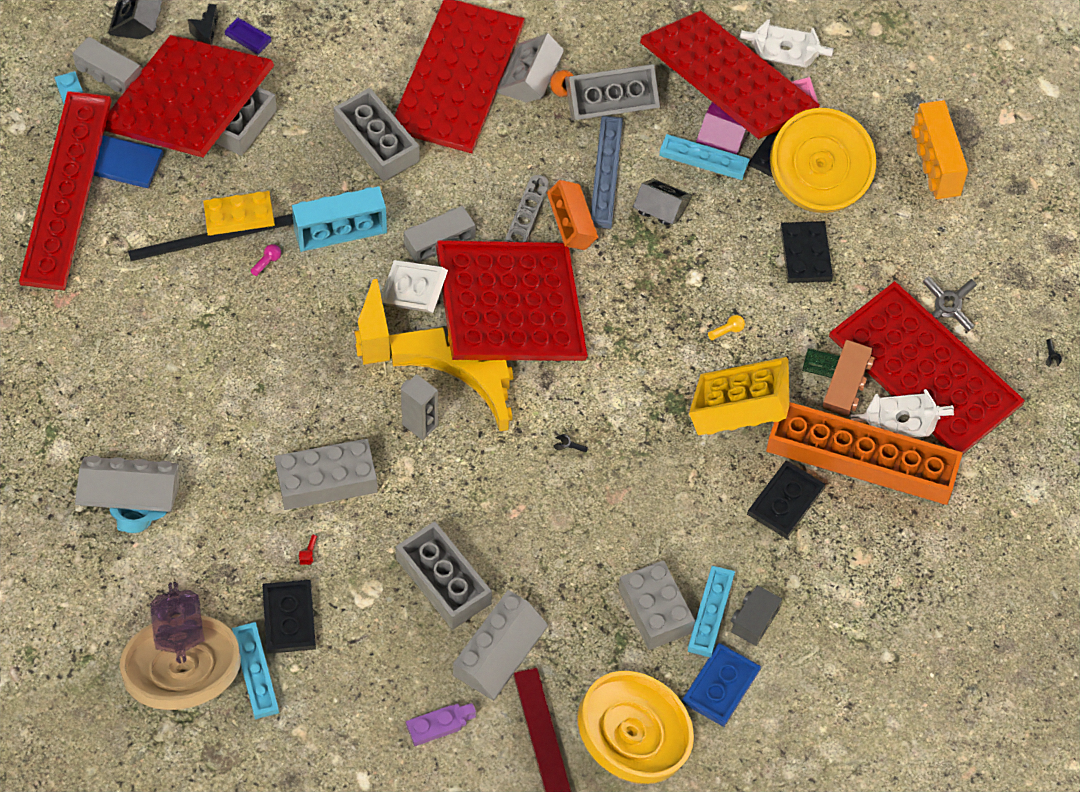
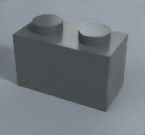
M758 585L753 592H747L742 602L745 605L741 611L738 609L735 611L730 621L733 623L731 633L755 646L758 645L774 620L782 603V598Z

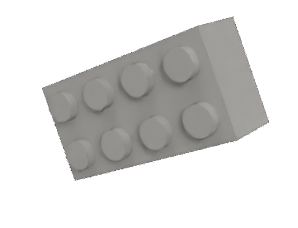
M654 64L565 77L571 120L660 107Z
M371 88L334 107V122L383 182L420 161L419 145Z
M368 439L274 456L284 510L378 493L377 478Z
M435 521L395 546L396 560L452 630L492 604L491 589Z

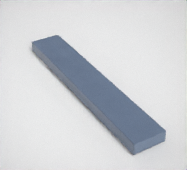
M601 116L591 206V218L594 226L597 228L611 229L623 123V118Z

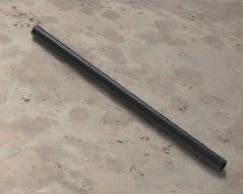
M293 213L274 217L275 226L209 236L208 233L129 250L130 261H136L293 225Z

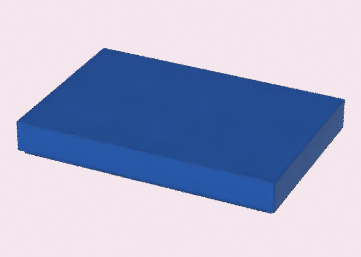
M103 135L94 176L149 189L162 159L163 150Z
M718 643L712 657H709L683 697L682 703L725 727L760 672L761 666Z

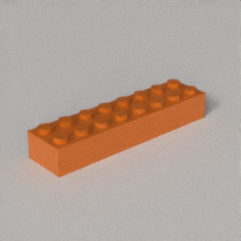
M789 402L786 419L774 422L766 452L945 505L949 502L963 452Z

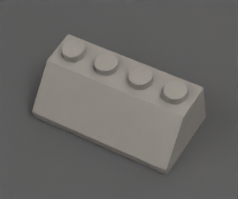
M99 456L84 457L79 468L75 505L171 512L179 490V463H171L170 461L153 462L145 459L124 460L120 457L112 459L100 458Z
M507 590L454 661L453 676L494 701L547 629L548 624L528 601Z

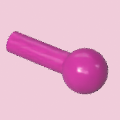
M275 244L266 246L264 256L252 267L251 273L257 276L271 261H277L282 254L280 247Z

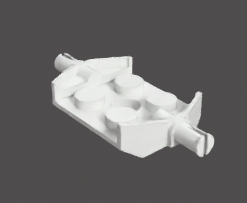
M768 19L754 33L741 30L740 39L752 41L756 54L764 60L806 68L811 65L816 57H819V54L832 57L833 48L819 44L814 28L811 29V33L769 25L770 20ZM781 46H788L791 49L783 50Z
M924 389L925 394L880 398L878 394H875L867 412L864 414H852L851 420L912 438L925 437L934 431L940 416L954 415L953 405L936 406L926 389ZM907 414L910 416L908 421L904 423L898 422V418L901 415Z

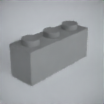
M88 37L73 52L75 67L80 72L88 73L96 81L109 85L116 92L124 93L130 84L141 74L139 64L91 37Z
M460 206L456 209H450L438 217H432L418 226L408 228L404 231V245L415 263H420L437 255V240L469 241L475 238L476 225L465 208Z
M416 374L411 380H406L401 386L402 425L421 440H424L438 426V390Z

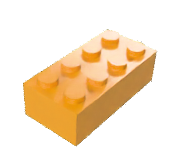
M942 100L921 103L914 116L915 123L911 127V134L913 139L917 141V153L923 159L922 166L924 173L929 178V190L933 191L935 199L961 196L968 168L946 102Z

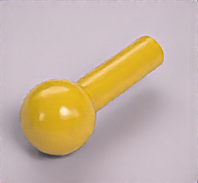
M732 315L726 324L708 332V337L710 340H714L731 331L740 332L745 327V321L739 315Z

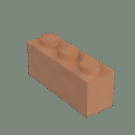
M849 340L845 341L822 409L846 417L850 416L851 411L856 412L860 400L856 398L859 390H864L867 378L864 377L866 369L871 370L875 357L871 356L873 348Z

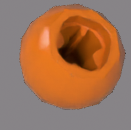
M568 70L557 71L550 79V88L559 97H567L565 77L574 76Z

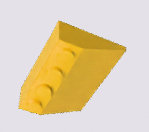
M783 357L700 374L689 411L697 434L711 435L719 431H732L740 427L757 426L761 423L779 422L786 419L789 409L788 358Z

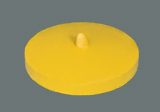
M814 108L793 116L780 129L772 144L770 166L774 181L779 190L793 204L811 212L832 213L853 205L867 191L876 170V154L867 131L854 118L835 109Z
M616 671L606 674L592 684L580 702L577 719L579 733L585 747L604 769L621 779L640 784L664 781L673 776L682 767L691 753L694 734L692 722L685 706L671 689L651 676L633 671Z

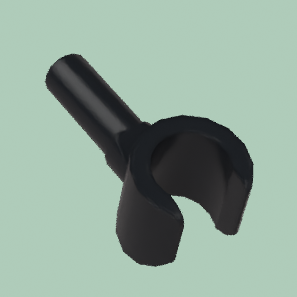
M1047 339L1049 356L1046 360V366L1050 367L1052 364L1051 359H1054L1058 367L1062 357L1054 351L1052 339Z
M566 434L555 437V439H559L562 444L557 443L553 445L556 450L560 451L567 447L583 452L588 450V447L572 442Z

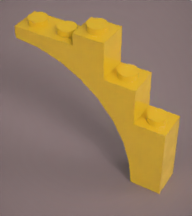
M443 327L389 335L393 367L410 365L429 367L461 379L476 390L488 404L495 416L499 432L509 430V421H512L513 418L511 407H506L505 401H508L507 390H509L510 380H513V371L511 366L507 367L506 360H452L449 336H445Z

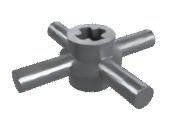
M928 276L923 283L936 296L935 310L930 314L936 319H939L941 316L947 318L955 317L967 332L973 329L974 325L962 313L961 308L962 298L977 286L976 282L970 279L956 292L950 290L942 291L931 277ZM945 300L948 302L950 300L953 301L952 308L949 306L947 308L944 307Z

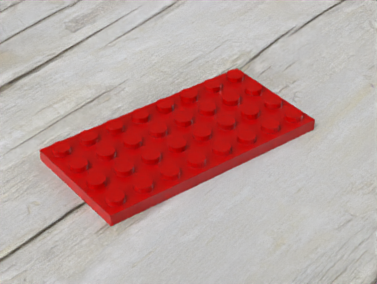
M443 0L394 115L412 138L473 153L497 94L498 86L525 24V18L458 0Z
M698 11L641 36L640 43L758 140L780 130L789 119L800 112L819 108L820 106L819 103L703 11Z
M895 281L829 333V337L842 350L846 340L873 348L871 356L875 357L871 370L866 369V372L892 397L925 394L924 389H926L936 406L953 405L954 415L940 416L932 432L949 449L965 454L1024 405L1025 400Z

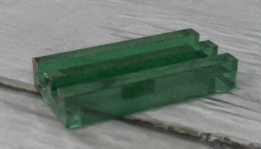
M808 348L802 371L832 378L835 371L830 369H836L840 356ZM809 363L820 365L822 367L810 365Z

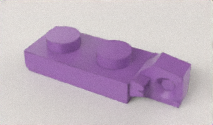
M472 703L459 707V704L450 705L406 721V726L414 746H418L460 731L461 727L466 726V721L476 718V711Z

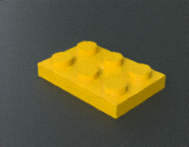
M270 191L203 200L208 236L275 226Z

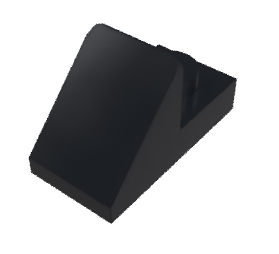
M208 4L207 11L202 14V20L188 19L189 31L197 41L213 45L218 22L217 4Z

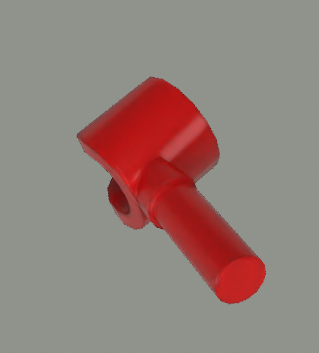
M314 534L310 538L307 551H299L300 565H311L313 563V548L317 536Z

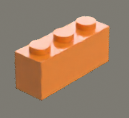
M559 180L547 192L564 245L566 247L586 250L598 238L581 186L577 183Z

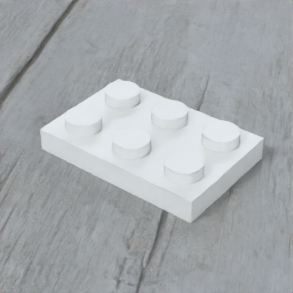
M394 260L381 296L382 304L433 313L448 270L439 266Z

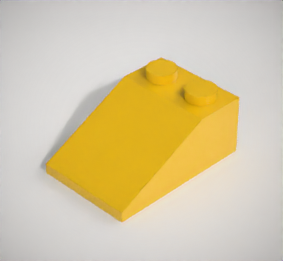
M373 279L358 319V330L354 331L357 357L362 356L363 365L390 361L389 333L378 279Z

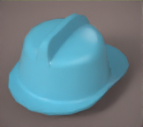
M109 509L110 514L116 519L117 529L128 533H140L147 529L153 520L162 518L167 514L165 511Z

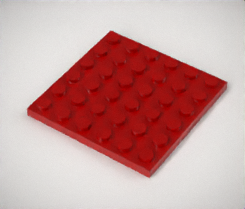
M170 35L141 70V74L130 84L109 110L104 131L204 158L274 67L272 59Z
M437 240L438 266L448 270L442 286V294L452 360L586 361L588 354L569 247H566L564 243Z

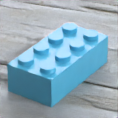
M380 186L368 187L355 192H345L331 197H322L308 202L303 201L292 205L294 231L300 252L387 233L386 206Z

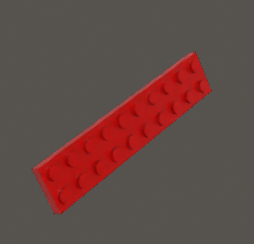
M67 91L19 278V283L22 286L65 291L112 102L110 96Z

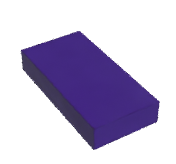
M239 17L224 30L227 37L257 55L271 43L269 35Z

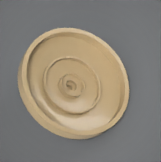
M177 615L156 621L135 634L122 652L120 672L126 690L138 702L156 709L179 710L206 703L226 690L238 674L241 656L236 636L224 623L202 615Z

